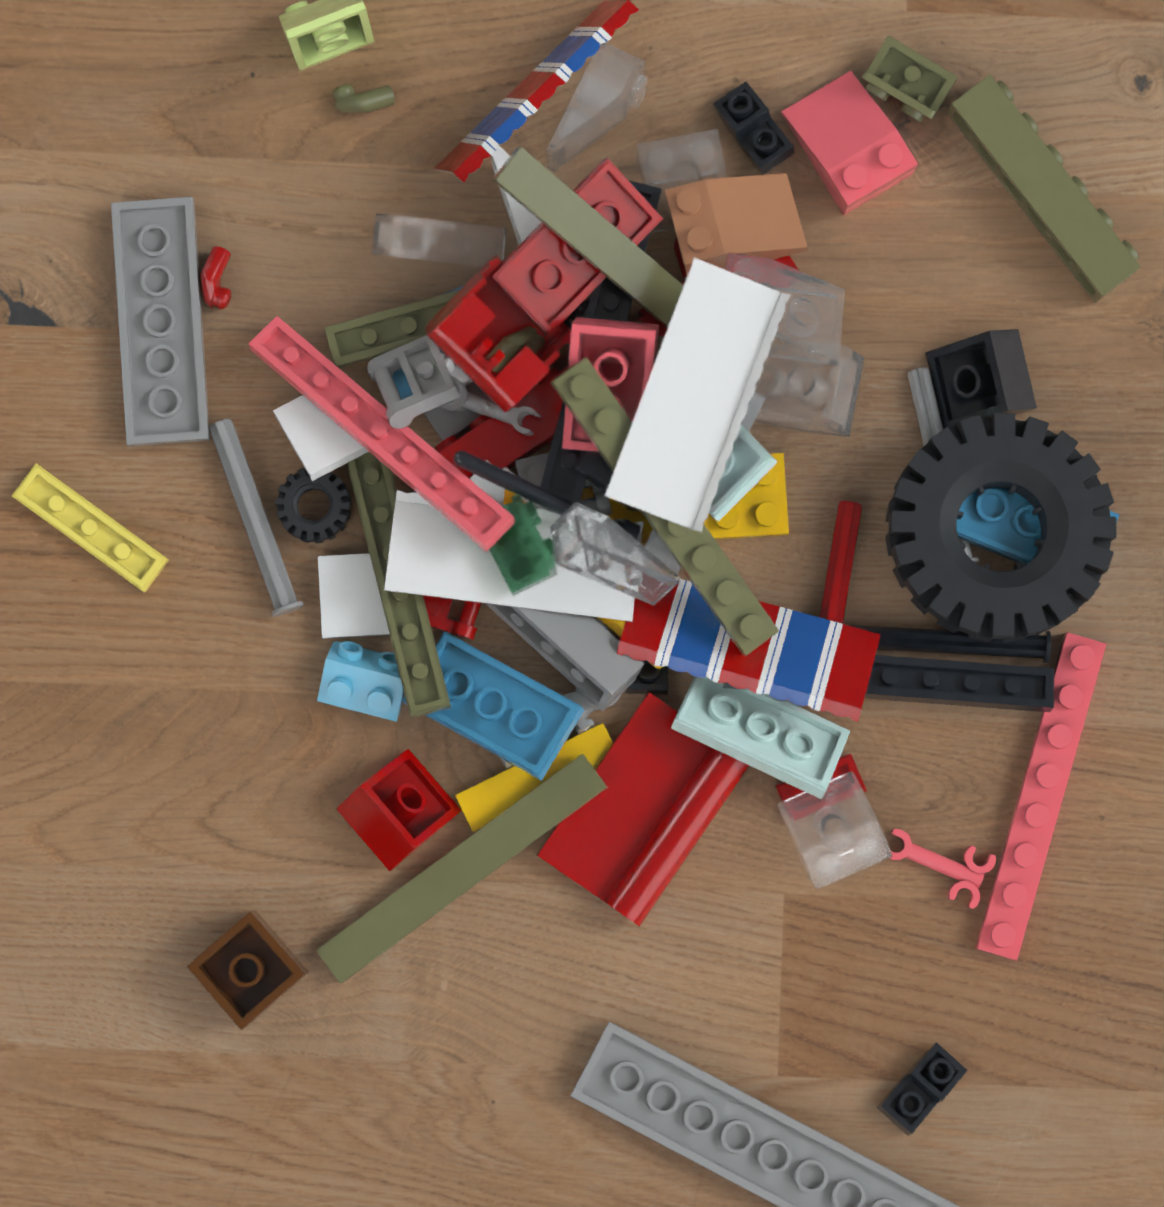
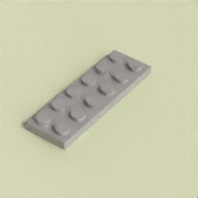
M193 197L111 203L126 445L133 447L210 441Z

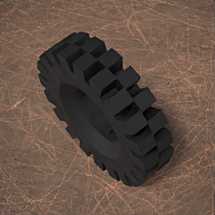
M994 413L988 419H981V416L978 415L961 420L957 426L951 429L946 427L930 438L927 444L922 449H919L902 471L893 488L895 491L888 503L885 521L889 522V532L885 536L888 556H893L896 565L893 572L901 588L907 587L913 595L910 601L924 615L929 612L938 619L936 624L952 633H956L959 630L967 633L969 639L989 642L992 639H1002V642L1017 641L1034 634L1039 635L1063 622L1076 613L1084 603L1089 601L1101 585L1099 583L1100 578L1109 569L1114 551L1110 550L1111 541L1117 537V517H1110L1109 506L1114 503L1109 485L1108 483L1101 485L1096 475L1101 469L1090 453L1083 457L1075 449L1079 442L1063 430L1058 435L1047 430L1048 422L1030 416L1026 421L1016 420L1015 414ZM1005 488L1009 490L1008 494L1012 495L1016 492L1034 507L1032 514L1033 516L1037 514L1039 518L1041 539L1035 541L1034 546L1038 547L1034 558L1023 567L1019 562L1013 566V571L989 570L990 565L985 564L982 567L965 553L963 549L966 545L965 543L960 544L957 535V519H961L964 514L959 511L962 503L974 492L980 496L985 492L984 489Z

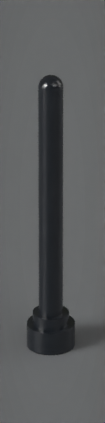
M458 451L454 454L453 461L456 466L605 536V541L611 544V549L627 556L637 541L641 526L632 521L615 519L612 522L466 451Z

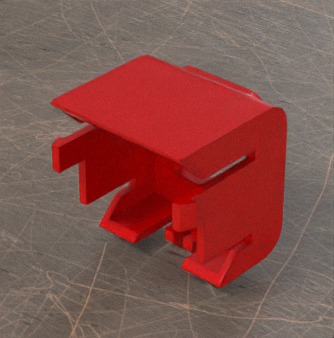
M495 255L425 326L426 335L504 412H507L549 372L548 367L561 355L559 350L567 342L570 344L571 330L562 322L550 336H545L489 277L503 262ZM527 326L538 329L536 332L545 338V344L536 354L527 346L522 347L499 373L492 370L501 362L505 354L498 349L488 360L485 358L503 337Z

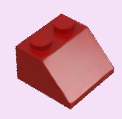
M409 748L362 783L336 808L389 872L462 811Z

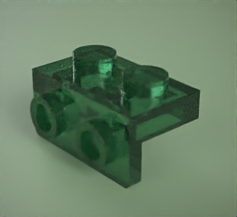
M520 494L512 496V502L503 506L504 509L514 516L515 524L489 549L512 596L558 575L555 562L561 560L551 538L548 537L543 540L536 528L542 521L532 501L524 504Z

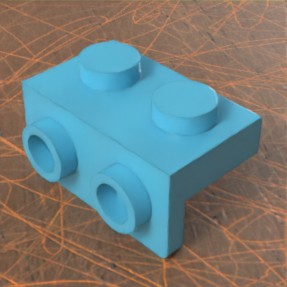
M334 641L325 660L317 701L397 722L404 690L394 652L380 653L365 649L355 642Z

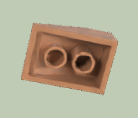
M787 173L703 179L665 190L669 212L687 276L694 258L726 271H732L808 250Z

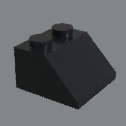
M1019 329L989 330L926 352L943 430L946 427L951 429L957 426L961 420L978 415L981 416V419H988L994 413H1012L1017 415L1037 408Z

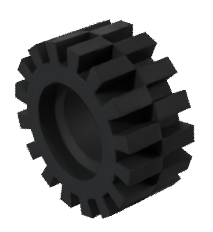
M305 468L298 470V473L290 474L286 478L285 484L280 485L278 489L279 496L276 498L275 504L278 510L277 515L284 528L292 536L303 542H315L317 544L323 543L327 539L332 540L339 531L342 532L345 529L347 520H350L352 502L346 486L332 472L312 481ZM310 490L324 492L330 502L328 513L317 521L303 518L298 510L301 496Z

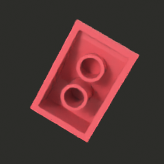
M851 71L781 112L843 215L912 176L918 165L898 130Z
M576 317L572 323L568 369L581 359L587 357L632 422L656 361L659 324ZM565 406L562 449L599 452L571 411Z

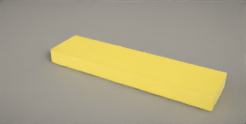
M37 463L12 495L20 503L144 593L169 561L165 556Z

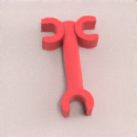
M892 829L890 834L899 837L903 842V847L896 853L884 849L882 854L886 858L891 860L907 858L954 878L958 882L950 886L947 892V899L954 901L957 892L962 888H966L971 895L967 907L974 909L979 904L980 892L978 888L983 881L984 873L989 872L996 863L995 855L989 854L985 864L977 866L972 859L976 847L970 845L963 854V862L965 864L963 865L912 843L910 836L905 831Z

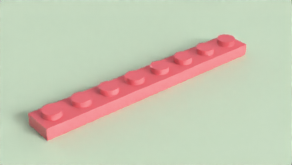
M278 316L248 343L250 350L484 551L487 552L515 524L513 515L408 426L401 429L393 428L386 416L387 408Z
M1069 632L1064 634L1054 669V708L1051 712H1042L975 949L1016 961L1018 959L1106 643Z

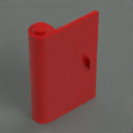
M650 692L644 697L595 769L608 788L559 823L537 853L538 857L639 927L750 766L671 729L678 712Z

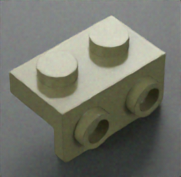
M889 35L868 70L862 76V78L869 81L866 90L884 101H887L888 97L892 95L904 102L900 110L919 122L923 120L924 116L930 119L934 118L958 78Z

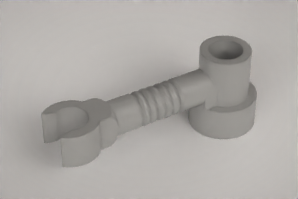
M451 376L460 397L439 407L447 411L457 412L467 409L514 426L523 435H535L534 432L522 427V420L526 415L541 417L536 410L524 406L519 409L512 407L509 411L504 412L494 401L468 392L460 380Z

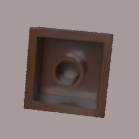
M256 910L249 911L186 966L241 1030L248 1027L309 973Z

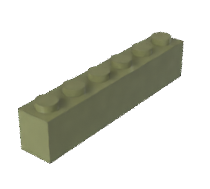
M988 75L951 103L947 114L1091 299L1097 303L1137 272L1141 267L1137 262L1139 256L1128 241L1123 240L1121 242L1113 232L1114 224L1108 214L1101 208L1096 210L1088 200L1089 192L1083 182L1076 176L1071 178L1062 166L1064 164L1063 158L1058 150L1051 144L1046 146L1037 135L1039 129L1032 117L1026 112L1021 114L1012 103L1014 97L1006 84L1000 80L996 82L991 75Z

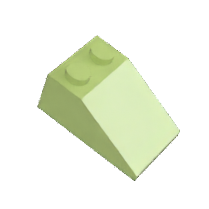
M318 0L310 4L302 1L290 5L285 9L284 14L278 16L299 71L374 42L363 0Z

